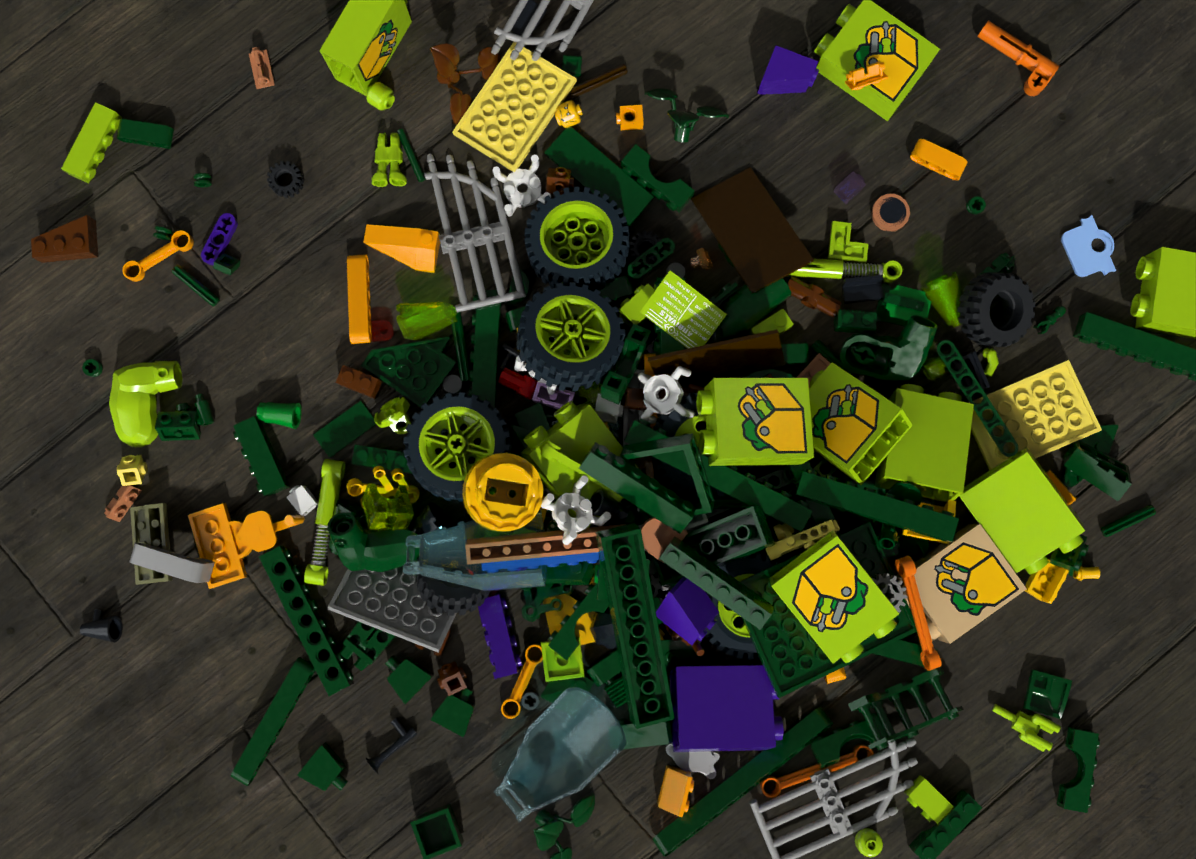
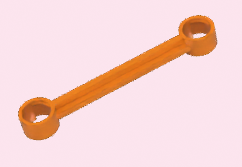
M905 556L897 559L895 566L898 574L903 578L904 586L907 589L906 593L922 648L920 654L921 661L924 667L931 671L941 667V659L938 652L934 649L914 576L916 574V566L910 556Z
M858 744L851 753L840 756L839 763L827 768L829 772H833L859 761L856 754L860 748L869 750L867 757L874 753L867 745ZM819 764L778 778L768 776L760 783L761 791L765 796L774 798L780 794L781 789L810 780V776L821 769ZM768 780L776 782V787L772 793H766L764 790V784Z

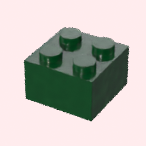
M451 803L416 816L410 822L423 859L436 857L463 845L464 839Z

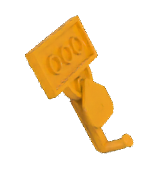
M226 503L189 514L188 518L200 558L215 562L210 581L207 582L208 588L212 589L246 578L247 573L242 558L249 555L252 550L261 552L274 547L277 542L275 532L302 524L305 518L302 515H287L284 520L272 523L269 513L257 511L247 515L244 522L231 521Z

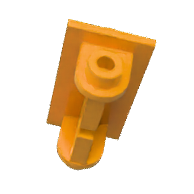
M878 61L867 65L866 73H864L863 67L849 71V74H846L847 81H845V84L851 90H860L864 86L878 84L882 80L888 79V76L883 72L885 70L884 62L880 63Z

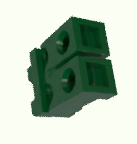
M358 622L343 642L344 646L340 655L346 659H350L353 653L358 655L359 659L354 665L362 671L376 661L396 636Z

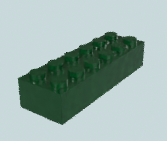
M752 506L689 532L682 540V542L718 567L775 545L763 509L758 506ZM652 556L662 586L677 584L683 575Z

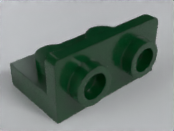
M196 411L158 413L155 429L161 441L200 440L201 432L196 424Z
M1083 535L1080 536L1084 541L1077 548L1065 554L1057 548L1053 551L1050 558L1051 564L1068 569V575L1072 577L1075 571L1080 570L1082 564L1081 556H1086L1089 545H1086L1087 537Z

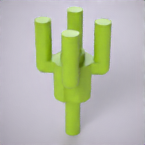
M997 704L992 708L993 712L1012 721L1011 728L1020 732L1019 738L1022 741L1043 752L1045 749L1051 750L1053 744L1037 736L1040 729L1050 734L1053 732L1058 733L1061 729L1060 725L1039 714L1027 715L1018 711L1015 715Z

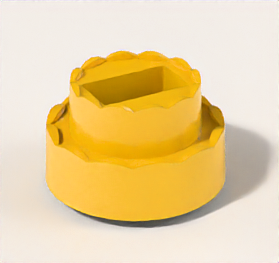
M496 453L480 459L471 467L463 484V502L467 512L476 523L492 531H512L525 526L536 516L543 500V484L538 471L526 459L515 454ZM490 487L496 489L495 494L491 495L489 493ZM510 490L515 491V497L511 498L509 496Z

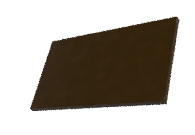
M751 167L691 198V201L752 294L814 262V259Z
M777 329L648 357V362L657 376L662 374L671 376L678 366L691 370L689 377L681 375L677 380L682 387H686L689 384L709 382L713 378H728L786 365Z

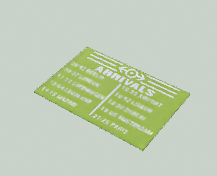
M671 270L640 311V313L688 349L705 345L727 315Z

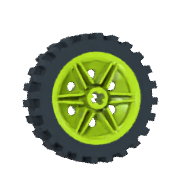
M570 282L569 286H563V283H556V287L553 289L550 286L545 287L543 294L535 293L533 300H529L526 303L525 310L522 311L517 331L518 339L516 346L517 350H520L519 358L521 362L526 360V370L528 372L533 370L536 380L540 381L542 378L547 381L546 386L551 387L552 384H555L562 391L566 387H572V391H578L580 386H584L586 390L591 388L594 381L597 385L601 383L604 376H607L609 371H612L613 367H615L622 351L623 339L625 337V329H622L624 324L623 318L617 317L619 310L616 306L611 307V299L608 297L602 298L600 296L601 291L597 289L594 292L588 290V285L583 284L582 287H577L575 282ZM552 337L555 341L552 343L549 341V338ZM584 346H588L589 350L585 351Z
M450 392L445 393L446 397L439 399L438 396L432 398L434 402L429 405L425 402L421 406V412L413 414L412 418L414 420L412 424L407 425L406 430L408 433L407 437H404V456L407 459L410 471L425 490L430 491L436 497L440 496L448 501L456 499L459 502H463V484L471 467L480 459L491 454H511L512 443L505 419L501 417L497 408L494 409L489 401L486 399L482 401L475 394H472V397L466 396L465 392H459V395L453 396ZM463 424L467 425L468 428L462 432L460 427ZM443 429L448 430V436L441 435V431ZM477 438L481 439V444H474V440ZM458 441H460L462 446H458L457 449H455L453 444H457ZM437 448L443 450L439 455L435 453ZM471 457H474L476 459L475 463L470 464L468 462V460ZM451 462L456 463V467L453 469L449 468Z

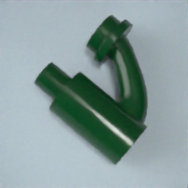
M203 394L196 395L197 402L195 407L198 414L196 424L206 426L214 423L208 400L204 399ZM188 403L176 406V411H188L191 409Z

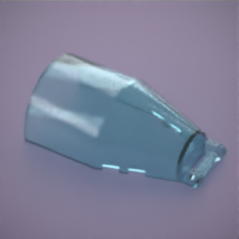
M539 510L528 524L512 531H492L480 526L473 520L464 523V521L458 522V526L449 529L443 527L422 535L408 536L406 538V563L403 565V572L407 575L421 574L425 577L482 591L544 587L547 583V565H539V568L536 569L519 567L515 571L499 569L498 572L488 573L487 570L482 571L481 563L467 565L465 549L467 539L544 532L542 511ZM420 547L419 561L414 562L415 548Z
M578 687L566 689L526 730L522 744L519 745L514 761H512L502 784L494 793L497 797L500 796L517 816L516 819L520 823L531 812L581 791L624 749L626 737L619 721L606 705L588 691ZM506 789L511 793V795H512V796L517 800V802L522 806V808L524 809L523 811H522V809L516 804V802L511 798V796L506 792Z

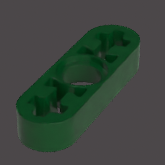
M669 238L661 239L630 263L627 271L628 276L632 280L643 278L673 254L675 249L674 242ZM662 244H665V245H668V244H669V245H670V248H669L670 251L668 252L667 250H664V251L661 253L662 258H660V255H659L658 252H659L660 250H662V248H663V245H662ZM647 255H655L657 261L654 264L647 263ZM642 260L645 267L640 269L639 275L637 273L632 274V267L639 268L642 264L640 261Z

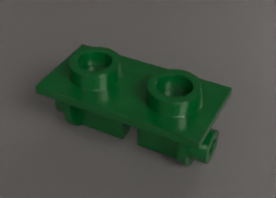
M1007 253L1000 254L991 263L996 269L994 270L988 266L982 273H1011L1015 268V256L1013 255L1010 258Z

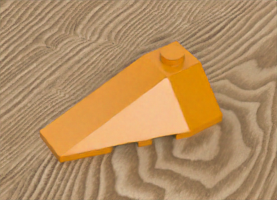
M366 225L364 244L404 263L416 271L435 274L440 246V234L438 231Z

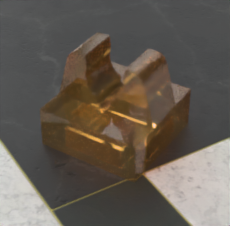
M704 248L696 250L698 256L690 259L692 267L702 266L705 270L713 268L707 250Z

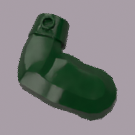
M912 315L902 330L901 336L897 339L891 336L878 337L865 333L853 334L842 345L840 353L842 366L853 374L867 375L882 380L909 381L919 372L924 364L938 326L927 318Z
M340 512L334 515L328 522L327 529L336 552L343 565L350 571H389L417 561L426 548L425 540L413 531L405 529L367 530L349 512Z

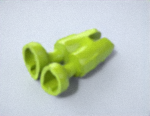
M379 133L377 148L375 150V163L378 164V169L371 178L372 185L385 187L388 185L386 171L388 164H390L389 182L394 186H405L407 184L406 176L399 170V165L403 162V152L400 148L398 133H391L390 147H387L386 133Z

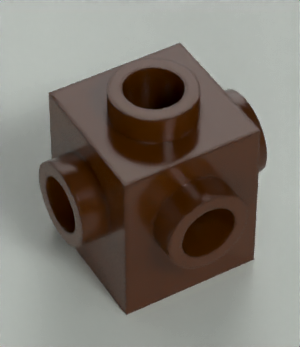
M563 167L548 169L546 192L553 194V192L558 190L560 195L564 194V188L569 187V191L573 189L574 177H571V170Z
M456 662L445 664L438 670L440 677L437 678L441 689H446L448 696L467 688L464 682L466 674L462 667L458 668Z

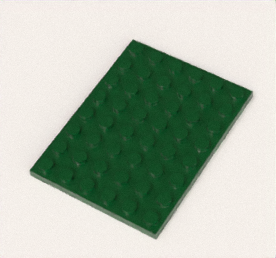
M870 522L863 523L838 535L871 578L876 579V574H881L882 577L884 573L889 574V576L894 575ZM803 552L739 581L775 606L772 615L761 630L744 618L742 619L778 698L917 632L906 600H902L906 605L899 606L901 612L893 618L897 625L889 634L879 639L872 634L861 642L864 650L854 660L844 663L840 658L835 663H832L770 584V577Z

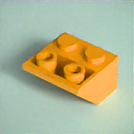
M666 765L657 802L659 808L679 817H683L684 812L688 811L690 803L688 793H692L694 787V780L689 771Z

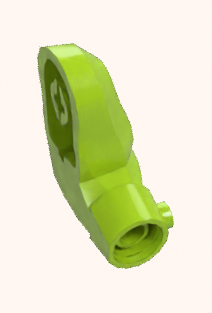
M177 361L137 363L120 368L113 373L109 406L116 433L123 443L131 447H144L157 438L158 433L155 429L157 401L155 394L182 387V371Z

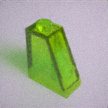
M400 303L396 305V310L400 311V315L397 316V322L405 339L419 341L457 321L455 316L457 312L454 306L449 303Z

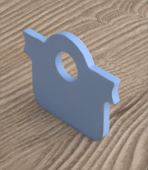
M1092 215L1086 219H1081V226L1063 233L1061 242L1077 276L1085 277L1101 271L1105 276L1109 272L1116 271L1110 257L1114 251V240L1108 232L1098 229ZM1098 238L1104 242L1105 248L1102 252H1096L1092 249L1091 243L1093 239Z

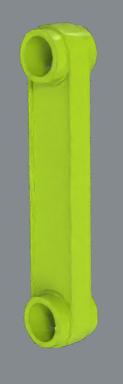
M550 440L545 443L540 453L543 457L552 462L556 459L581 475L587 476L588 479L608 490L607 494L615 500L621 502L624 499L580 470V463L560 452L562 450L561 447Z

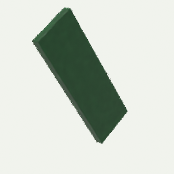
M571 126L566 128L544 152L556 165L571 170V177H574V180L583 188H590L591 194L596 189L600 191L601 198L606 194L609 196L610 202L614 200L617 203V209H622L623 217H626L628 226L635 221L654 199L649 192Z

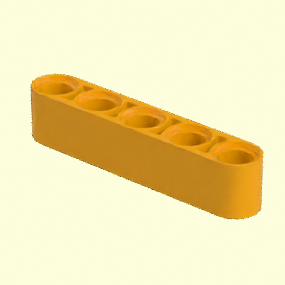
M367 254L347 256L351 344L371 343Z

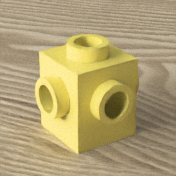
M142 455L122 457L120 464L117 465V474L120 477L122 486L142 484L144 476L148 472L147 463L143 462Z

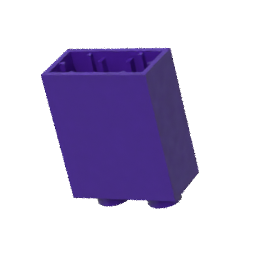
M763 665L675 667L669 672L670 695L675 717L672 720L673 752L768 750L776 747V740L783 739L784 728L781 716H774L773 700H779V698L776 696Z

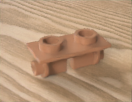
M259 47L252 48L249 58L256 89L274 86L268 51H261Z
M134 485L121 486L116 493L119 497L118 500L113 498L105 508L104 514L106 517L120 522L142 490L133 487Z

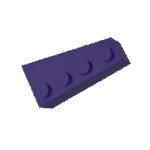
M501 594L485 598L484 603L478 606L482 626L486 629L484 631L487 646H490L491 649L489 650L490 662L493 666L495 665L496 672H493L494 679L516 674L520 670L519 666H522L520 654L516 655L514 648L517 647L515 635L511 636L510 628L513 627L510 616H506L505 609L508 608L505 597H501Z

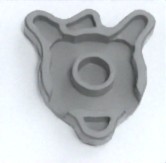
M673 742L666 745V753L673 758L681 769L689 772H700L709 779L716 777L714 763L720 758L718 751L673 752Z

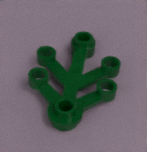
M522 579L520 588L524 591L526 602L522 608L523 618L533 622L540 617L541 613L562 610L563 602L557 598L553 599L549 604H541L546 598L562 594H572L574 586L570 585V590L565 591L567 586L565 584L552 588L554 584L536 583L537 596L533 601L531 592L533 584L529 582V586L524 588V583L528 581ZM556 602L560 603L558 608H554ZM533 608V613L529 615L528 610Z

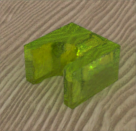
M368 483L361 501L369 529L407 530L414 512L406 485H399L394 498L388 499L379 494L376 484Z

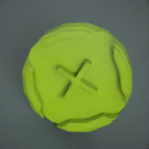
M396 397L388 401L380 408L382 411L379 414L378 412L375 414V423L381 428L390 426L397 434L408 433L406 428L408 424H411V420L406 412L410 404L405 397L401 399ZM399 421H404L407 424L403 428L396 426Z

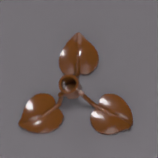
M438 44L430 48L438 71L437 79L439 83L448 84V88L458 92L452 94L450 99L451 115L456 126L473 101L469 94H463L462 90L454 86V84L459 81V74L481 71L483 78L488 80L501 61L499 52L496 55L491 53L492 47H485L479 52L478 64L480 68L456 71V65L459 62L460 56L455 46L451 44Z

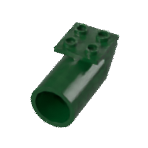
M783 278L753 294L746 284L738 290L736 289L738 286L736 282L733 285L727 284L720 290L721 292L717 298L714 295L709 299L710 302L727 314L717 327V329L719 327L723 329V341L733 339L749 331L791 296V290ZM708 340V341L706 342V344L715 343V342L710 341V340Z

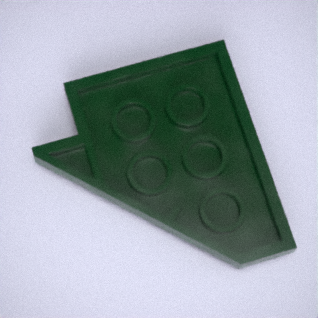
M449 337L371 350L361 366L421 407L425 402L428 405L457 363L442 353L451 340Z

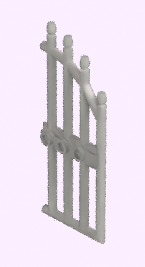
M519 0L504 28H496L494 34L498 35V38L491 49V53L496 55L506 39L517 43L510 55L512 60L518 58L519 52L522 51L524 45H538L532 55V60L537 61L547 44L563 39V42L559 46V51L564 52L594 0H563L543 37H530L550 0H542L521 36L510 32L528 0ZM570 4L580 10L569 29L553 34Z
M428 154L427 162L429 163L430 172H425L424 174L426 180L432 179L444 235H439L443 254L449 253L461 303L455 305L456 312L526 297L497 179L491 178L492 190L478 180L473 161L467 162L469 176L458 173L452 155L446 156L449 171H437L433 154ZM439 179H451L463 228L461 231L453 233L451 231ZM459 181L472 185L481 222L479 227L470 228ZM481 192L495 201L500 222L488 223ZM505 240L517 290L510 293H505L493 244ZM485 244L498 293L497 296L488 298L475 250L476 246ZM468 249L479 300L471 302L467 300L456 251Z
M910 738L898 744L894 740L888 743L889 748L830 773L828 768L817 771L810 776L812 782L758 805L757 800H751L749 804L772 859L799 858L897 814V807H891L886 810L895 794L914 785L912 780H906L904 783L897 784L899 773L918 763L916 758H910L899 763L898 752L907 749V747L914 746L916 740ZM889 756L891 757L892 767L837 791L833 781ZM890 777L888 789L844 808L840 798ZM814 789L816 790L819 799L765 822L762 812ZM881 801L873 816L855 824H850L848 815ZM820 807L823 808L825 817L772 839L770 829ZM827 824L830 825L832 834L779 856L776 847Z

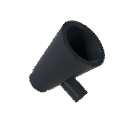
M600 489L594 492L590 499L592 515L601 516L605 512H609L611 518L625 520L628 517L629 509Z
M95 609L93 621L82 624L80 626V634L114 643L119 641L123 631L121 619L118 616L101 619L103 610Z

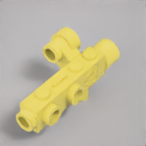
M829 520L792 535L794 533L793 527L787 524H777L773 526V529L779 541L765 549L770 561L801 547L808 549L832 530L836 533L840 528L836 520Z

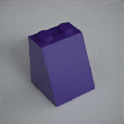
M775 46L761 81L758 94L806 92L808 86H813L819 69L816 67L819 61Z
M683 576L669 591L657 609L656 617L690 645H693L696 640L701 641L708 633L706 629L711 630L716 624L717 620L714 618L719 611L703 589Z

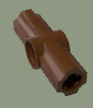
M793 276L787 282L791 290V296L801 300L803 305L811 309H818L833 318L835 317L842 302L825 294L824 290L813 284L808 285Z

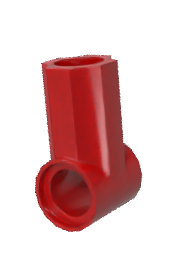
M507 368L502 371L498 383L515 390L517 394L530 400L534 395L538 382L531 377L522 376Z

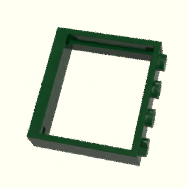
M693 434L624 445L620 457L633 467H636L633 458L684 450L700 501L691 502L696 507L694 515L712 513L715 501ZM637 507L638 514L642 516L643 522L653 518V516Z

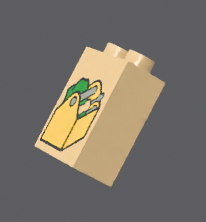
M968 524L955 533L953 542L949 544L941 543L927 553L924 558L922 557L914 562L916 566V574L914 576L932 642L938 638L939 641L951 644L1027 589L981 524ZM899 574L896 575V580L903 581V578ZM907 597L905 600H906V603H907V605H908V607H909V609H910V604H909V600H908V597Z

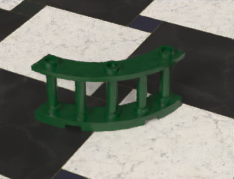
M942 667L913 677V682L910 684L908 682L899 683L885 689L882 693L876 692L865 695L848 704L851 711L859 710L860 713L862 712L876 742L868 745L869 749L877 747L879 751L888 747L889 742L906 735L908 739L919 734L918 730L945 718H948L950 721L960 716L958 712L964 710L963 707L953 708L939 681V676L945 674ZM928 681L933 685L946 710L945 713L935 718L932 717L919 691V685ZM906 691L912 693L925 719V722L914 727L899 699L901 697L900 694ZM889 699L890 702H893L906 730L895 733L882 707V701ZM871 707L875 709L888 737L883 738L869 710Z

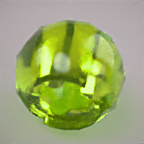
M930 357L922 365L924 367L923 373L929 380H939L946 373L944 369L945 364L939 357Z

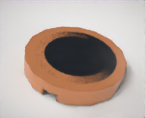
M885 194L879 197L872 207V220L878 228L884 231L893 232L901 229L908 222L910 216L908 203L896 194Z

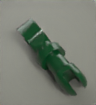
M1064 306L1056 307L1052 314L1046 315L1045 320L1036 323L1033 328H1039V326L1043 325L1041 332H1038V334L1046 333L1050 325H1054L1056 319L1066 313V308Z

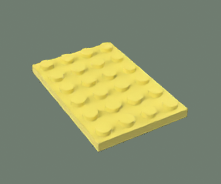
M516 42L512 43L452 132L454 136L514 172L520 167L553 118L558 105L563 103L577 82L575 77L542 57L537 61H533V52L525 47L519 52L518 58L512 60L510 55L517 44Z
M1069 360L987 395L1019 446L1018 452L1027 447L1035 459L1102 430ZM983 397L976 399L973 402L980 403L983 400ZM973 409L971 431L989 470L1010 457L1001 453ZM985 409L982 417L985 420L991 419L993 411ZM995 426L993 428L995 436H1001L1004 433L1002 426ZM1011 442L1005 443L1003 446L1004 451L1007 453L1012 452L1014 444Z

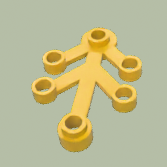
M383 466L373 468L374 477L379 479L383 486L364 484L356 478L350 479L347 483V490L351 496H359L363 492L378 493L373 497L365 496L361 499L360 502L363 509H370L379 502L380 510L387 512L403 501L407 504L415 503L420 494L416 486L408 485L400 468L392 470L391 475L392 479L399 483L401 489L393 487L386 476ZM390 496H396L395 498H393V499H391V500L386 499V498H388V497H390Z

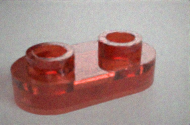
M386 320L371 321V342L389 340L394 334L391 323ZM384 329L388 330L386 334H382L381 332Z

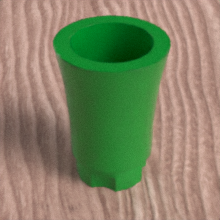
M260 402L256 415L259 421L297 429L301 421L302 409L300 403Z

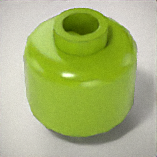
M381 82L369 85L366 90L367 102L378 110L389 109L395 101L393 90Z
M862 829L855 836V845L864 856L875 857L882 851V838L873 829Z

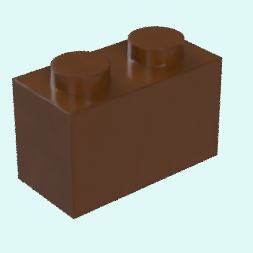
M343 365L335 383L375 399L382 381Z

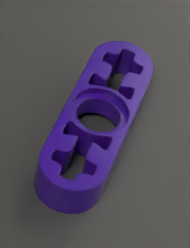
M225 213L219 217L201 252L202 260L208 265H213L214 261L225 252L238 226V221L232 214ZM225 220H230L232 224L226 226L224 222ZM220 228H222L223 230H226L228 233L226 234L225 232H223L222 230H220ZM220 234L223 235V243L216 244L215 237ZM214 245L216 248H219V250L217 251L211 246ZM213 253L215 257L209 259V257H207V254Z

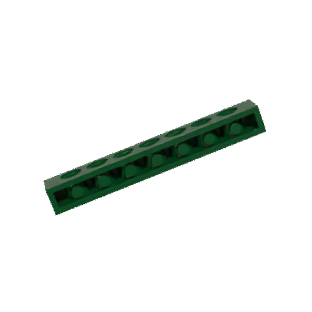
M278 546L259 556V559L328 696H331L354 684L352 681L354 679L350 669H346L343 663L345 659L340 655V651H337L333 635L327 632V623L323 617L319 616L317 612L319 610L318 605L314 599L311 600L308 594L310 589L305 582H302L300 578L301 571L291 560L293 558L291 551L285 548V546ZM281 562L286 566V570L283 573L278 570V565ZM290 579L295 584L292 590L287 588V582ZM297 597H301L303 599L302 607H298L296 605L295 601ZM306 614H309L312 617V622L310 625L306 624L304 621V617ZM315 631L320 633L321 639L319 642H316L313 639V633ZM323 649L329 651L330 656L328 659L322 657L321 652ZM332 666L338 669L337 677L332 676L330 673Z

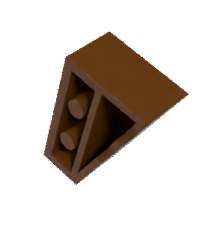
M85 215L32 238V258L41 263L97 258L96 220Z

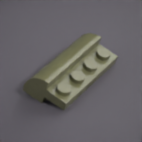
M167 503L130 507L133 547L135 542L170 551ZM134 564L136 585L173 581L170 575Z

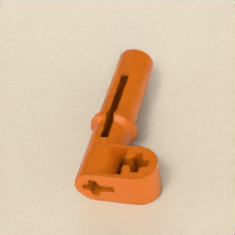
M989 20L977 36L1016 61V65H1022L1032 72L1024 84V91L1029 96L1039 95L1060 67V65L1033 49L1032 44H1025ZM1038 77H1041L1042 79L1040 80V82L1037 84L1036 87H1034V82L1037 80Z

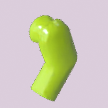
M985 348L982 355L984 358H987L988 364L984 369V373L986 376L992 377L999 364L997 352L993 348Z

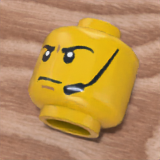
M569 100L558 105L554 115L559 126L562 125L564 128H568L581 122L580 116L583 115L580 104L576 105L574 101Z

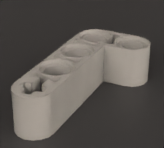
M135 542L129 561L132 564L194 583L209 582L215 564L214 561L208 559L190 558L139 542Z

